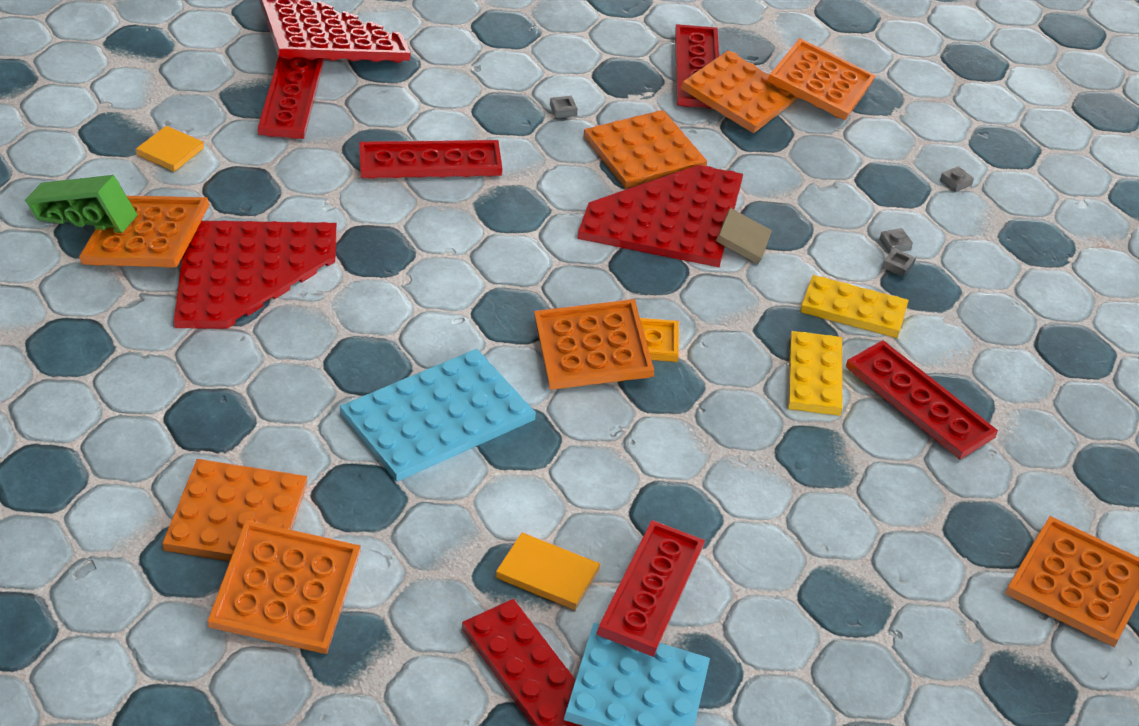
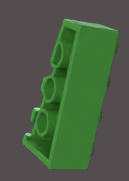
M114 175L42 182L25 199L37 220L60 224L69 221L79 227H84L85 224L94 225L95 229L98 230L113 228L114 232L123 233L138 216Z

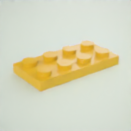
M812 275L800 312L898 338L909 300L826 277Z
M791 331L788 409L841 416L843 408L842 337Z

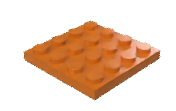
M799 38L770 73L767 82L773 84L776 88L793 94L796 98L811 103L816 108L831 113L836 118L846 121L872 85L876 75Z
M729 50L687 78L681 86L682 90L752 133H755L797 100L793 94L776 88L773 84L767 82L770 74L765 73L753 63L745 61L738 54Z
M664 110L584 129L583 137L625 189L696 165L707 166V160Z
M127 196L138 216L123 233L114 232L113 228H106L105 230L95 229L79 256L82 265L177 267L210 206L208 198Z
M635 299L534 311L549 390L654 377V367Z
M196 459L163 540V551L230 561L245 520L292 530L308 484L307 476Z
M1049 516L1010 582L1005 594L1115 648L1139 601V557Z
M245 520L208 618V627L327 654L359 559L361 545Z

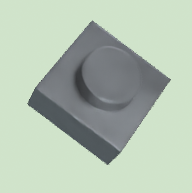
M572 95L550 98V107L555 118L577 116L578 108Z
M957 166L942 172L940 180L957 192L971 186L974 178L964 169Z
M903 228L882 231L879 239L889 253L894 248L900 251L912 249L913 242Z
M894 248L884 260L882 268L905 277L914 266L916 257Z

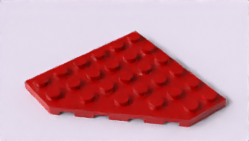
M259 0L278 57L284 59L301 57L308 60L326 58L332 61L338 59H348L350 61L365 59L373 62L391 60L397 63L410 61L411 52L403 35L399 32L393 31L391 34L383 30L384 26L368 21L367 24L358 20V16L343 11L342 14L333 10V6L318 1L316 4L310 0Z
M696 165L591 201L587 205L578 230L577 239L720 268L725 246L718 243L716 239L730 208L735 210L743 174L731 170L716 169L711 166Z
M202 220L183 254L174 327L228 329L236 324L235 320L242 315H251L262 308L263 303L268 299L280 297L288 292L290 286L298 281L302 283L317 274V269L320 267L332 265L336 260L337 223Z

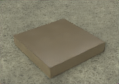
M730 208L716 241L759 264L772 230Z

